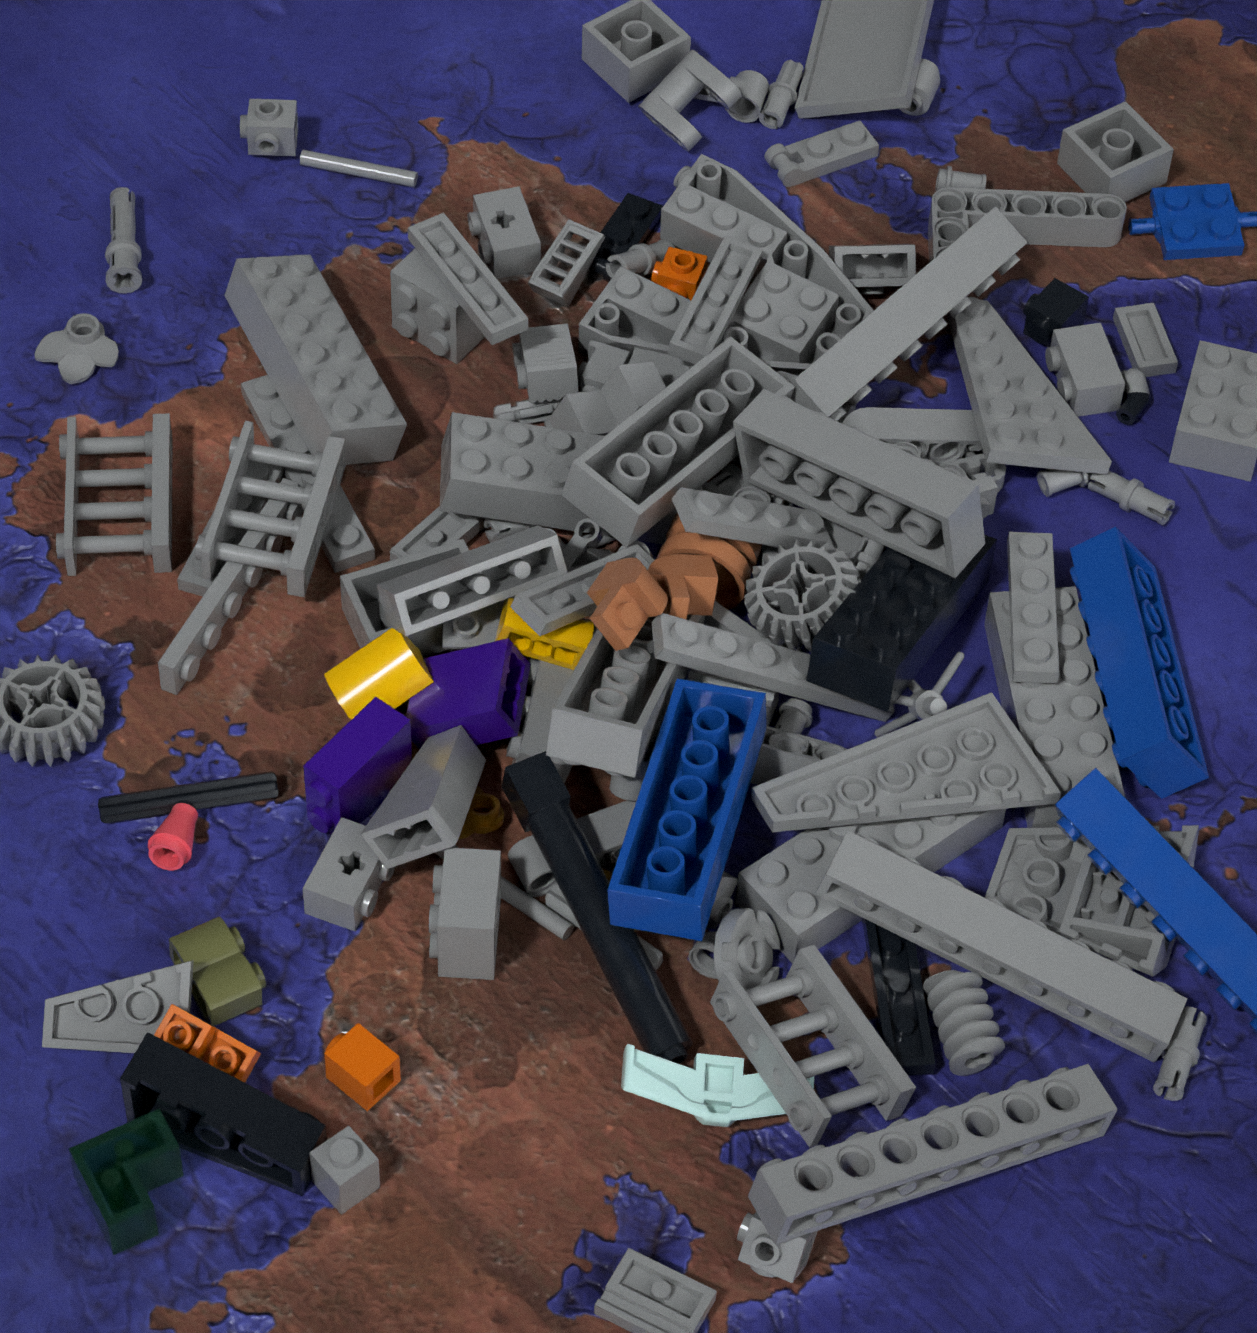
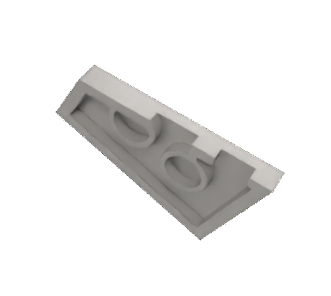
M194 960L45 999L42 1047L135 1053L147 1032L152 1035L155 1034L171 1004L190 1013Z

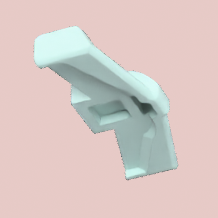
M627 1044L625 1046L621 1088L624 1091L692 1114L703 1125L729 1127L737 1120L786 1114L759 1073L743 1075L744 1058L697 1053L692 1069L635 1049L634 1045ZM815 1076L807 1078L813 1089Z

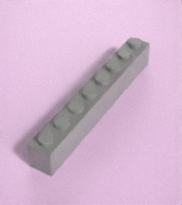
M995 206L791 382L795 389L790 399L797 404L815 412H822L829 418L838 421L847 413L841 407L846 401L855 406L872 391L867 384L870 380L874 378L880 384L898 368L893 363L895 358L899 356L905 362L923 346L918 340L919 337L924 334L930 340L948 324L942 317L949 313L955 318L972 303L967 295L973 291L979 297L996 282L995 278L991 275L997 270L1001 275H1004L1020 261V258L1015 253L1028 242Z
M847 830L816 892V895L971 972H977L981 977L1153 1063L1169 1045L1188 999L1176 993L1171 986L1163 982L1151 981L1133 972L1127 964L1121 961L1109 960L1091 951L1081 941L1067 939L1049 930L1039 920L1025 918L1006 909L1000 901L991 897H982L964 888L958 880L948 876H940L922 867L914 858L898 855L880 846L876 840L867 835L855 834Z

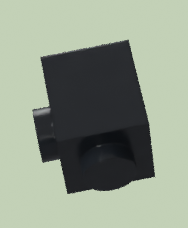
M1054 278L1039 295L1034 293L1028 299L1023 310V314L1026 316L1023 334L1031 337L1037 343L1050 347L1054 329L1084 324L1089 296Z

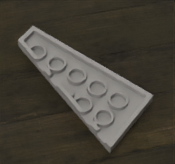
M968 297L972 303L955 318L949 313L946 314L986 463L1108 474L1112 463L1111 459L989 301Z
M992 692L754 786L751 791V799L772 833L1056 804L1061 796L1060 790Z

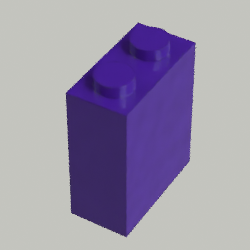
M509 638L424 658L434 682L409 699L406 717L411 720V741L419 749L428 737L462 725L475 745L518 736L531 664Z
M375 697L303 765L307 818L314 828L322 833L328 832L332 835L341 817L360 824L385 800L412 761L411 720Z

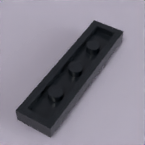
M862 918L880 1037L907 1075L934 1074L935 1058L916 944Z

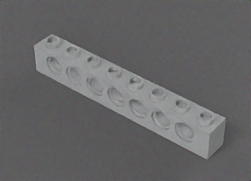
M1089 1064L1073 1069L1062 1067L1052 1072L1048 1077L1032 1082L1021 1080L1007 1090L992 1095L987 1092L974 1096L967 1103L951 1108L947 1105L940 1106L926 1116L910 1121L906 1118L899 1119L885 1129L869 1134L867 1132H858L847 1138L844 1142L829 1147L824 1145L814 1146L801 1156L785 1161L780 1158L773 1159L765 1163L757 1171L748 1198L776 1245L1102 1137L1118 1109Z

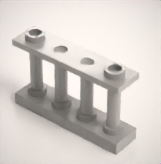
M170 413L153 414L152 431H145V436L79 438L76 417H67V434L59 435L60 459L66 460L64 533H56L57 558L65 559L67 575L76 576L77 554L143 551L145 556L153 557L154 573L172 572L173 438ZM145 453L146 457H152V464H144V468L79 470L80 455ZM145 485V489H152V496L144 497V501L78 503L79 487ZM145 518V522H151V530H144L143 534L77 537L78 520Z
M245 421L240 437L233 436L229 449V461L231 463L207 534H200L197 541L195 558L196 560H201L202 579L211 580L218 559L279 570L282 576H287V594L305 597L346 467L345 439L328 436L324 451H317L315 455L254 444L253 422ZM254 461L312 472V476L315 479L313 485L306 484L305 487L250 478L246 477L250 462ZM241 493L302 504V509H305L303 517L296 516L295 520L235 510ZM229 526L291 537L294 545L292 551L285 550L283 554L224 543Z
M815 945L799 949L785 978L744 990L731 970L722 974L710 1001L714 1012L731 1032L787 1114L792 1127L800 1133L809 1148L818 1145L832 1115L871 1102L876 1106L885 1121L902 1115L916 1086ZM795 994L809 1011L808 1014L769 1026L757 1009V1006ZM820 1030L824 1032L835 1048L794 1062L781 1042ZM846 1066L860 1084V1086L820 1099L807 1081V1078Z

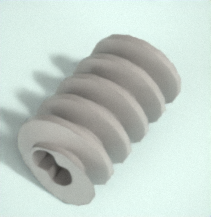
M947 970L927 978L923 984V991L928 996V1006L933 1011L934 1024L939 1028L938 1035L940 1041L944 1044V1054L949 1060L950 1072L958 1076H968L990 1066L994 1057L1004 1050L1005 1044L1003 1039L995 1037L999 1033L998 1023L990 1021L994 1013L992 1007L985 1004L988 1000L987 991L980 988L983 984L981 975L977 972L964 973L956 970Z

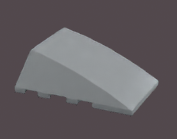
M1182 825V831H1160L1159 826H1153L1194 868L1199 825ZM1059 827L1009 828L985 897L994 898L1000 901L1006 909L1025 918L1039 920L1049 930L1067 939L1081 941L1091 951L1110 959L1121 961L1129 967L1152 977L1167 967L1176 938L1168 942L1164 934L1159 933L1151 924L1155 916L1144 905L1137 909L1125 898L1119 890L1123 883L1112 871L1105 876L1091 862L1087 855L1092 850L1080 838L1075 843L1072 842Z

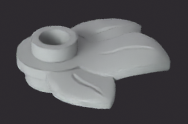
M82 313L71 317L64 330L47 334L36 348L35 360L58 363L62 379L69 384H76L87 380L93 374L96 365L100 367H114L118 360L119 351L116 342L105 336L104 327L98 319L91 314Z

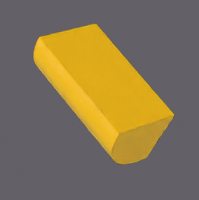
M514 598L505 599L495 641L509 638L524 656L574 670L593 637L594 623L581 618L539 636L510 607Z
M390 628L324 674L331 691L351 720L375 697L395 709L434 682L420 650L407 636L393 628Z

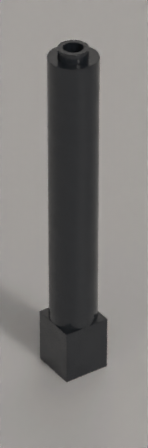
M546 751L505 767L502 789L525 833L531 831L643 1051L677 1064L682 1063L688 1058L687 1050L691 1048L693 1042L634 929L610 925L607 892L609 881L569 806L571 796L550 756H546Z

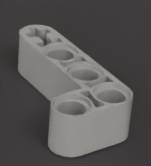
M865 407L854 410L842 422V424L856 427L865 434L885 443H913L920 450L921 459H928L936 465L983 454L972 410Z

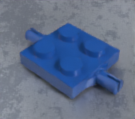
M1229 183L1158 187L1151 189L1149 197L1153 212L1152 218H1130L1128 222L1130 235L1153 233L1161 246L1164 260L1240 256L1245 246L1241 228L1257 227V211L1240 212L1234 204Z

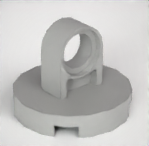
M739 908L731 910L722 919L717 932H705L703 940L695 942L688 958L690 964L697 972L705 977L718 979V981H720L724 972L731 970L744 990L777 980L780 967H772V949H780V940L775 924L766 912L750 908ZM703 949L713 952L714 959L708 956Z

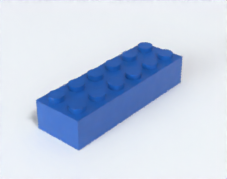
M1115 526L1070 548L1074 564L1070 568V574L1082 597V600L1078 602V608L1090 631L1086 641L1091 654L1097 661L1099 669L1095 671V679L1106 698L1107 706L1103 708V713L1109 727L1114 732L1116 740L1115 743H1112L1114 757L1122 768L1128 767L1135 774L1141 786H1148L1163 799L1209 778L1156 567Z
M676 679L607 889L610 925L698 941L703 940L767 729L766 693Z

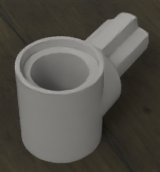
M745 70L738 73L736 77H730V80L739 88L743 95L730 109L725 108V110L733 119L739 122L750 123L759 118L768 92L769 83L761 73ZM703 89L693 98L718 102Z

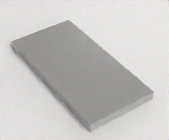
M822 0L795 104L799 119L910 108L934 0Z

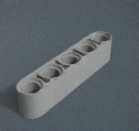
M626 800L577 819L599 864L608 871L615 868L636 801ZM533 835L518 841L512 846L508 852V859L526 893L532 897L546 895L557 882Z

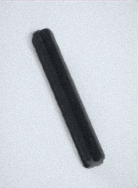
M269 771L104 796L98 799V808L102 823H112L170 814L173 806L177 803L189 804L197 810L275 798L278 796L279 790L275 772Z

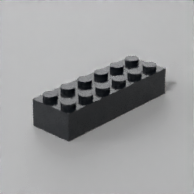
M984 535L985 545L956 578L888 547L861 579V583L859 582L853 589L856 592L850 593L814 636L806 681L889 712L988 583L997 539Z

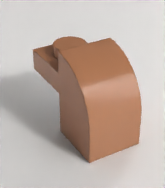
M673 554L660 557L650 564L648 571L668 597L663 613L686 620L687 615L712 616L718 574L711 555Z
M633 557L607 562L587 591V594L597 605V608L590 616V620L615 651L629 648L647 619L661 615L668 601L667 594L639 559Z

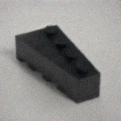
M147 1032L120 1078L128 1128L303 1196L312 1179L309 1152L327 1141L326 1125L311 1114L300 1112Z

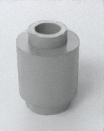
M921 59L910 108L899 109L908 115L918 116L926 113L940 85L939 69L930 60Z

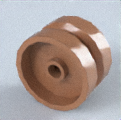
M676 513L667 531L666 541L661 546L656 559L673 554L711 555L718 574L715 601L729 610L737 607L744 599V595L747 592L746 580L751 579L753 566H757L762 544L686 532L678 513Z

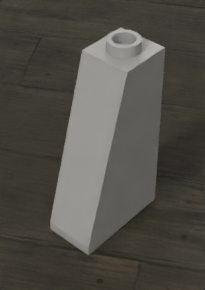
M462 725L427 738L361 832V836L386 869L450 848L457 843L486 762L485 757Z

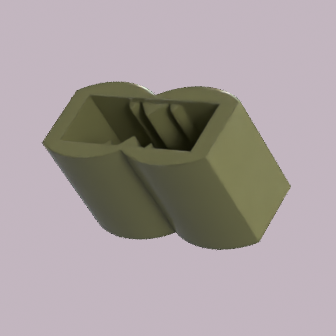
M219 916L169 938L170 957L174 965L194 960L191 994L208 1024L216 1026L263 1005L262 989L266 987L264 974L257 962L249 963L242 954L245 952V945L235 926L228 928Z

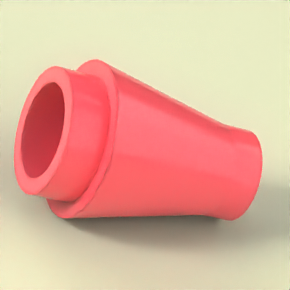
M186 803L175 804L170 814L148 840V855L152 863L157 867L174 871L190 861L195 824L198 819V812L193 806Z

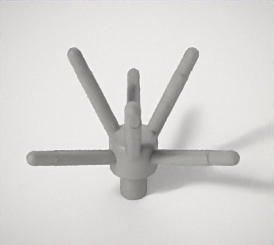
M956 653L932 690H923L913 679L908 686L913 694L910 697L901 695L895 703L908 706L909 712L876 729L875 736H883L916 719L923 720L946 711L947 704L941 693L964 659V653Z

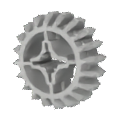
M814 538L807 546H803L796 539L794 547L787 550L779 544V554L774 557L764 553L763 561L765 565L753 566L752 574L754 578L746 580L747 594L744 595V604L749 612L748 618L751 624L755 626L759 635L764 639L768 638L772 644L783 646L786 643L787 647L792 650H796L800 644H804L805 648L811 652L814 636L850 593L856 592L853 590L859 582L861 583L857 566L850 561L849 556L844 550L837 551L831 542L821 547L820 543Z
M37 654L34 662L29 664L19 659L18 668L15 670L4 667L3 678H0L1 754L10 752V757L13 758L15 763L27 757V762L32 767L39 759H45L46 763L51 767L54 758L62 757L69 763L72 751L84 754L87 747L86 742H96L97 730L103 728L105 701L104 697L101 696L100 684L96 678H91V673L87 667L78 668L73 658L61 664V660L56 654L50 661H43ZM68 697L78 704L76 709L68 706V701H65ZM13 711L20 714V718L23 719L20 723L10 717Z

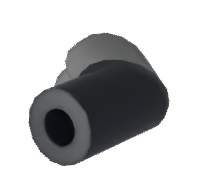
M1136 368L1121 371L1125 381L1123 392H1127L1128 398L1116 411V416L1125 425H1132L1151 401L1146 376Z

